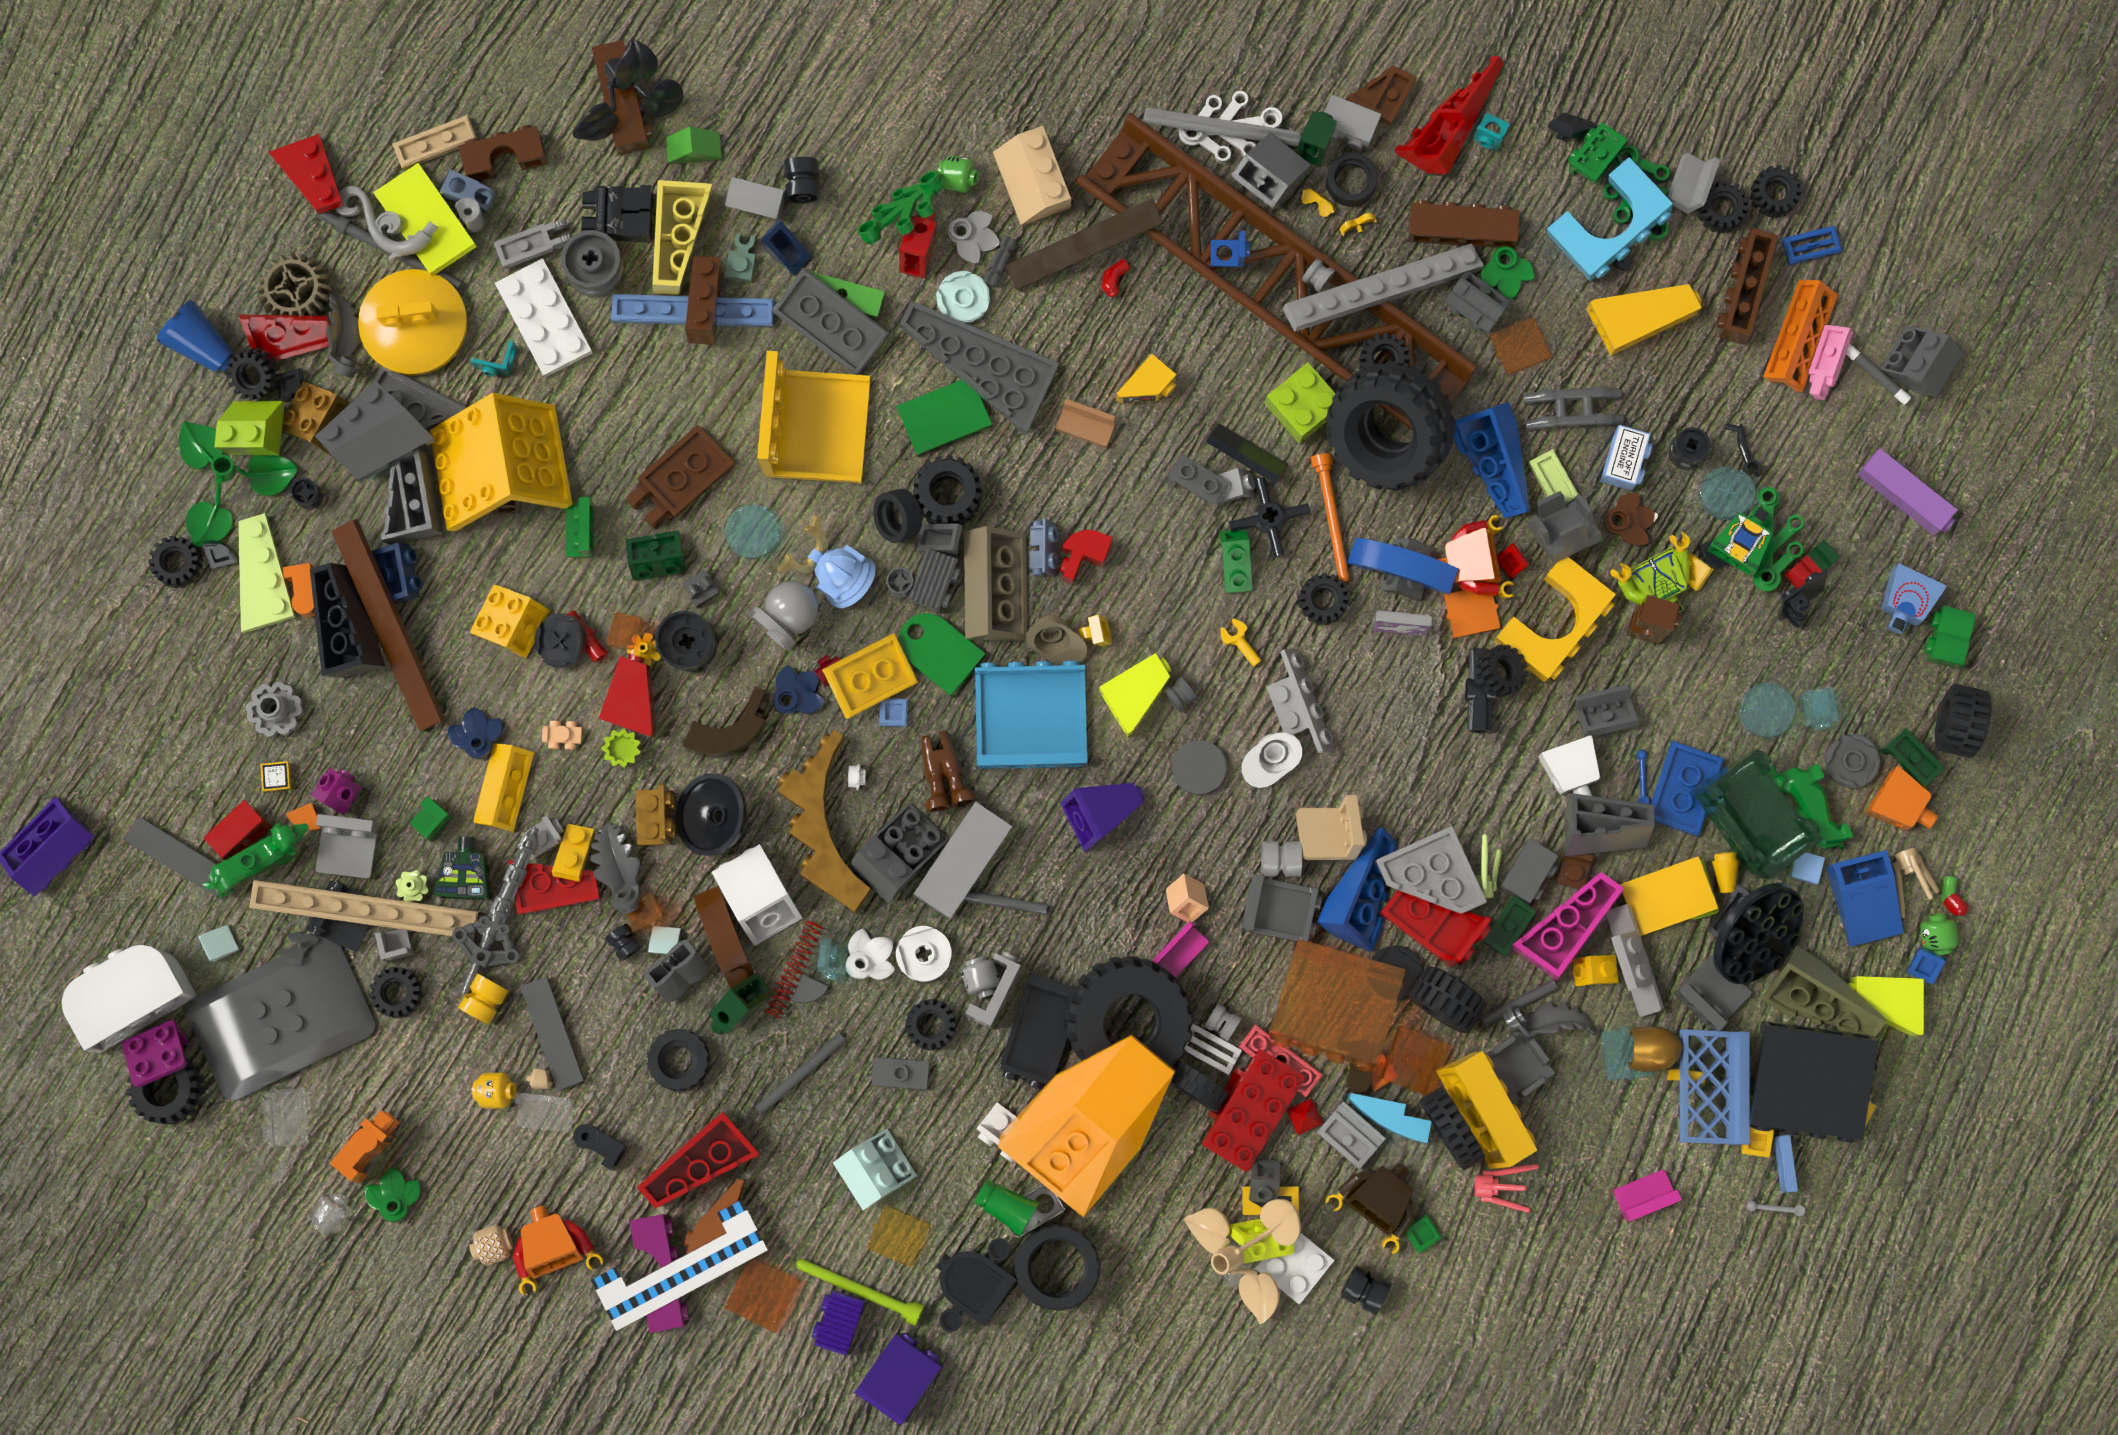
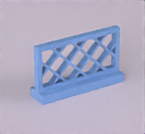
M1680 1030V1043L1683 1047L1680 1054V1142L1750 1145V1032ZM1689 1036H1696L1703 1044L1695 1054L1689 1048ZM1718 1037H1725L1726 1050L1720 1055L1711 1044ZM1707 1049L1716 1058L1708 1069L1699 1060V1057ZM1693 1063L1703 1072L1695 1082L1688 1075L1689 1067ZM1719 1064L1726 1070V1078L1721 1083L1711 1073ZM1707 1077L1716 1087L1708 1097L1698 1087ZM1693 1091L1703 1100L1695 1110L1688 1104V1096ZM1719 1092L1726 1098V1106L1721 1111L1712 1103V1099ZM1706 1106L1716 1115L1708 1125L1698 1115ZM1695 1119L1703 1130L1697 1137H1688V1125ZM1719 1120L1726 1126V1138H1718L1711 1130ZM1708 1134L1711 1138H1705L1704 1136Z

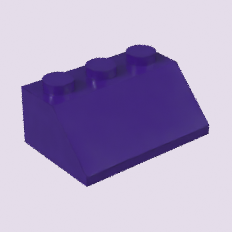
M55 796L0 851V862L10 878L35 897L40 891L49 886L51 880L60 871L65 870L69 866L71 860L80 851L85 850L89 846L94 836L88 827Z

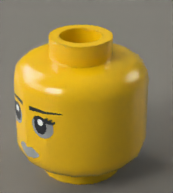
M504 1072L482 1073L473 1083V1099L484 1109H503L508 1107L511 1099L515 1098L516 1085L512 1082L510 1076Z

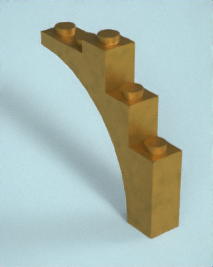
M833 730L831 735L826 733L819 742L818 747L821 749L815 757L811 755L802 767L805 770L803 774L794 768L790 774L788 772L783 774L777 784L780 787L778 793L803 810L801 815L797 813L789 823L791 828L789 834L815 852L813 856L808 854L801 863L800 868L802 872L800 875L857 914L872 890L857 878L841 859L832 842L826 818L825 797L827 780L834 758L845 740L842 734Z

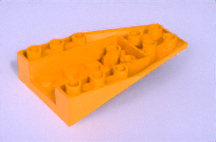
M1130 1035L1055 1075L1001 1133L998 1147L1084 1217L1141 1149L1175 1070L1136 1037Z

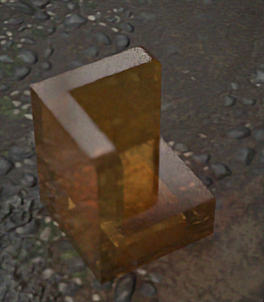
M615 611L606 643L611 648L618 646L633 650L638 632L642 633L645 622L640 617Z
M653 893L642 897L643 900L640 901L639 907L627 914L632 925L631 929L635 934L666 921Z

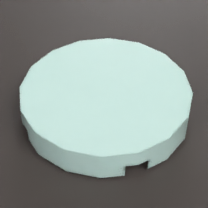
M968 271L954 272L945 277L936 294L940 312L966 324H973L980 320L988 311L990 303L989 288L984 280Z

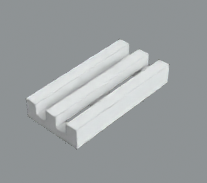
M1192 1024L1191 1031L1193 1034L1196 1032L1234 1054L1230 1057L1193 1035L1192 1043L1229 1063L1227 1067L1187 1046L1189 1042H1187L1184 1048L1186 1052L1229 1075L1242 1050Z

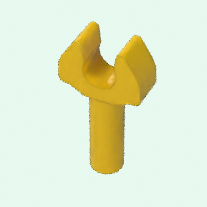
M1232 619L1231 623L1237 629V635L1231 636L1221 627V640L1225 646L1229 644L1236 645L1250 664L1255 667L1262 660L1245 640L1247 626L1239 620Z

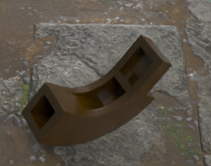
M755 686L742 717L729 727L711 728L693 721L682 746L685 750L713 758L727 757L745 750L760 737L767 725L765 719L758 717L759 714L764 715L768 707L769 699L766 698L767 692Z

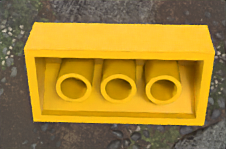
M1479 1051L1441 1067L1436 1072L1450 1098L1480 1144L1485 1155L1484 1159L1489 1168L1511 1167L1537 1151L1534 1145L1535 1138L1531 1131L1524 1127L1521 1121L1522 1116L1517 1106L1512 1104L1508 1098L1507 1087L1501 1079L1497 1078L1493 1070L1494 1064L1491 1058L1484 1054L1483 1051Z

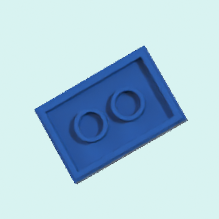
M1671 741L1650 805H1654V821L1699 837L1724 758Z

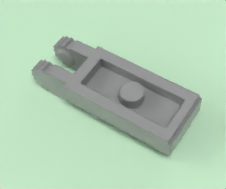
M557 220L546 225L541 224L494 242L503 269L505 270L555 251L554 249L563 248L572 237L571 234L563 235L553 240H550L548 234L557 233L568 227L566 220Z

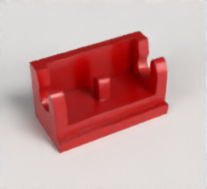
M243 800L203 839L223 860H227L254 845L272 826L254 807Z

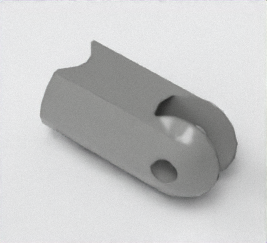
M472 198L460 199L455 205L460 216V223L466 224V232L478 233L485 225V218L478 202Z

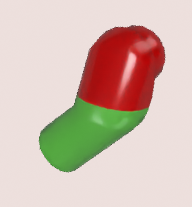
M1944 876L1941 903L1951 914L1964 916L1967 914L1969 906L1956 893L1958 878Z

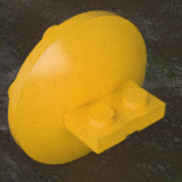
M420 269L398 271L376 283L363 300L358 319L360 338L369 355L380 366L405 376L425 375L449 363L463 345L468 325L464 302L452 284L437 274L431 276L428 271Z

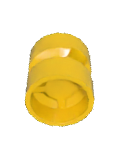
M477 973L470 985L471 994H465L458 1008L490 1025L497 1013L495 1006L503 1003L509 991Z

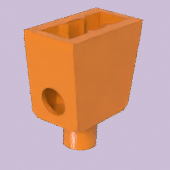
M1899 766L1890 770L1865 811V814L1906 831L1911 829L1916 821L1930 829L1938 817L1936 813L1925 807L1932 795Z

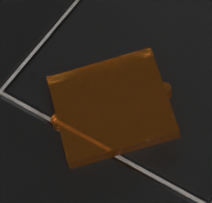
M1533 317L1489 335L1497 352L1495 356L1500 359L1506 375L1551 357L1544 343L1545 336L1540 333Z

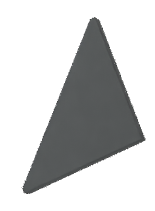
M381 366L372 383L374 381L378 382L408 410L425 430L434 428L467 408Z

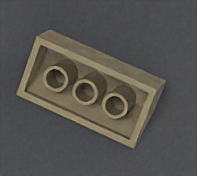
M988 526L964 531L965 639L982 642L1026 641V533Z

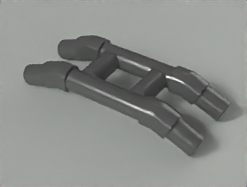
M1599 386L1579 389H1548L1524 394L1525 404L1555 401L1556 416H1544L1526 420V428L1529 431L1566 426L1622 425L1624 422L1622 414H1594L1593 399H1619L1622 394L1621 389ZM1582 399L1583 415L1567 416L1565 400Z

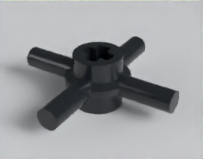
M1265 477L1255 479L1260 505L1255 509L1254 515L1229 521L1230 531L1234 532L1256 526L1259 531L1268 534L1274 558H1280L1285 556L1279 531L1283 528L1286 519L1311 514L1310 507L1306 503L1283 509L1280 504L1271 501ZM1266 513L1276 516L1273 523H1269L1268 519L1264 520Z

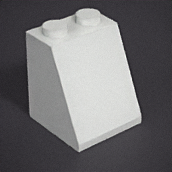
M760 844L754 848L747 849L739 857L721 864L718 869L712 871L738 922L754 946L803 919Z

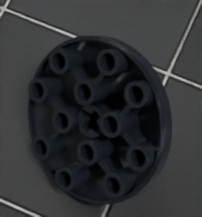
M1782 883L1767 884L1751 893L1737 885L1725 902L1724 907L1716 914L1706 930L1716 937L1713 960L1717 972L1731 983L1747 985L1762 978L1772 970L1780 969L1784 963V958L1791 948H1794L1799 943L1804 904L1795 890Z

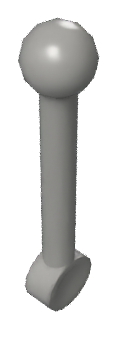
M1753 1200L1748 1201L1746 1205L1747 1209L1751 1212L1759 1209L1794 1213L1796 1216H1803L1805 1214V1208L1801 1205L1795 1207L1757 1204Z

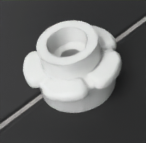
M857 763V766L849 765L848 787L856 788V790H859L860 785H865L866 770L860 769L859 763Z

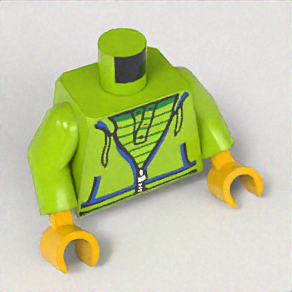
M1683 531L1681 532L1682 540L1678 543L1674 535L1670 536V542L1676 547L1674 550L1670 547L1633 568L1620 563L1622 567L1620 574L1614 569L1610 571L1611 576L1618 579V584L1626 599L1641 606L1642 600L1647 595L1680 604L1676 596L1682 594L1687 589L1690 576V560L1687 548L1690 544V538ZM1681 604L1678 609L1679 613L1684 610Z

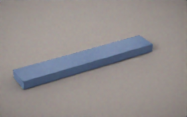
M613 294L611 321L612 323L686 325L689 296ZM717 297V326L774 328V313L771 310L775 306V300Z

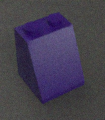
M905 1332L901 1336L897 1333L893 1336L854 1392L899 1425L904 1423L942 1367L938 1363L941 1359L929 1349L922 1352L915 1347L917 1341Z

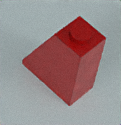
M630 653L628 658L620 656L598 719L650 737H655L656 721L651 666L643 664L645 658Z

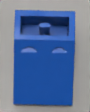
M1887 850L1834 863L1826 867L1849 947L1903 934L1895 876Z

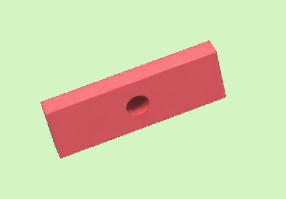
M1254 1025L1239 1046L1241 1050L1252 1058L1259 1049H1262L1274 1058L1283 1056L1287 1066L1305 1077L1297 1091L1305 1098L1322 1076L1320 1072L1257 1025Z

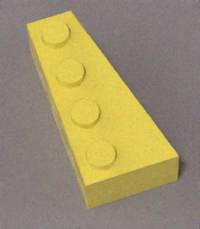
M658 180L652 294L680 295L709 203L712 184Z

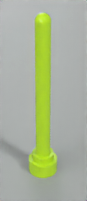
M800 1259L796 1263L797 1269L902 1314L901 1317L906 1319L905 1322L915 1327L918 1324L925 1305L915 1301L913 1303H903L804 1259Z

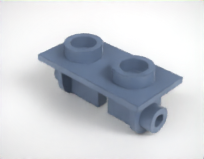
M1043 518V521H1033V526L1030 527V546H1039V551H1030V571H1032L1033 576H1043V573L1056 577V569L1059 564L1056 542L1059 539V531L1056 523L1046 518Z

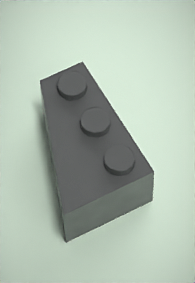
M1572 793L1564 815L1565 856L1647 847L1655 826L1654 805Z

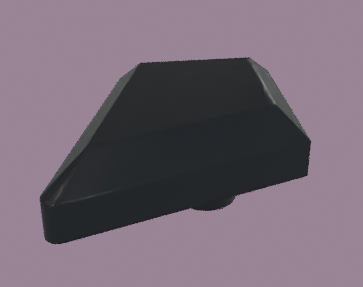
M1560 113L1548 124V128L1557 132L1556 138L1565 141L1567 137L1572 139L1587 135L1591 128L1596 129L1598 127L1592 121L1568 113Z

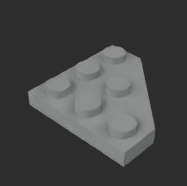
M1452 826L1375 860L1387 886L1462 914L1487 902Z

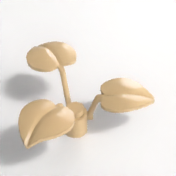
M1275 1199L1266 1203L1261 1210L1260 1220L1268 1229L1239 1248L1229 1246L1231 1242L1227 1237L1230 1234V1225L1225 1215L1218 1209L1205 1208L1186 1216L1184 1221L1192 1234L1207 1251L1213 1254L1211 1265L1215 1272L1221 1275L1231 1272L1232 1275L1237 1273L1245 1274L1239 1282L1240 1296L1248 1309L1255 1315L1258 1323L1266 1322L1275 1313L1280 1300V1292L1276 1281L1269 1273L1264 1272L1258 1275L1255 1269L1238 1267L1241 1266L1244 1259L1243 1251L1270 1234L1280 1245L1288 1246L1298 1240L1301 1233V1222L1296 1207L1285 1199Z

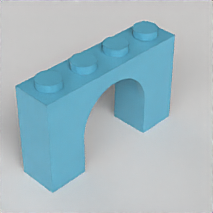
M1630 157L1609 174V183L1628 202L1633 212L1632 222L1625 232L1610 239L1594 237L1568 211L1547 228L1549 238L1590 282L1595 277L1597 279L1602 278L1610 270L1609 265L1616 259L1618 261L1623 260L1630 253L1631 250L1629 248L1634 243H1642L1650 236V230L1657 223L1661 226L1672 216L1670 212L1672 211L1673 203Z

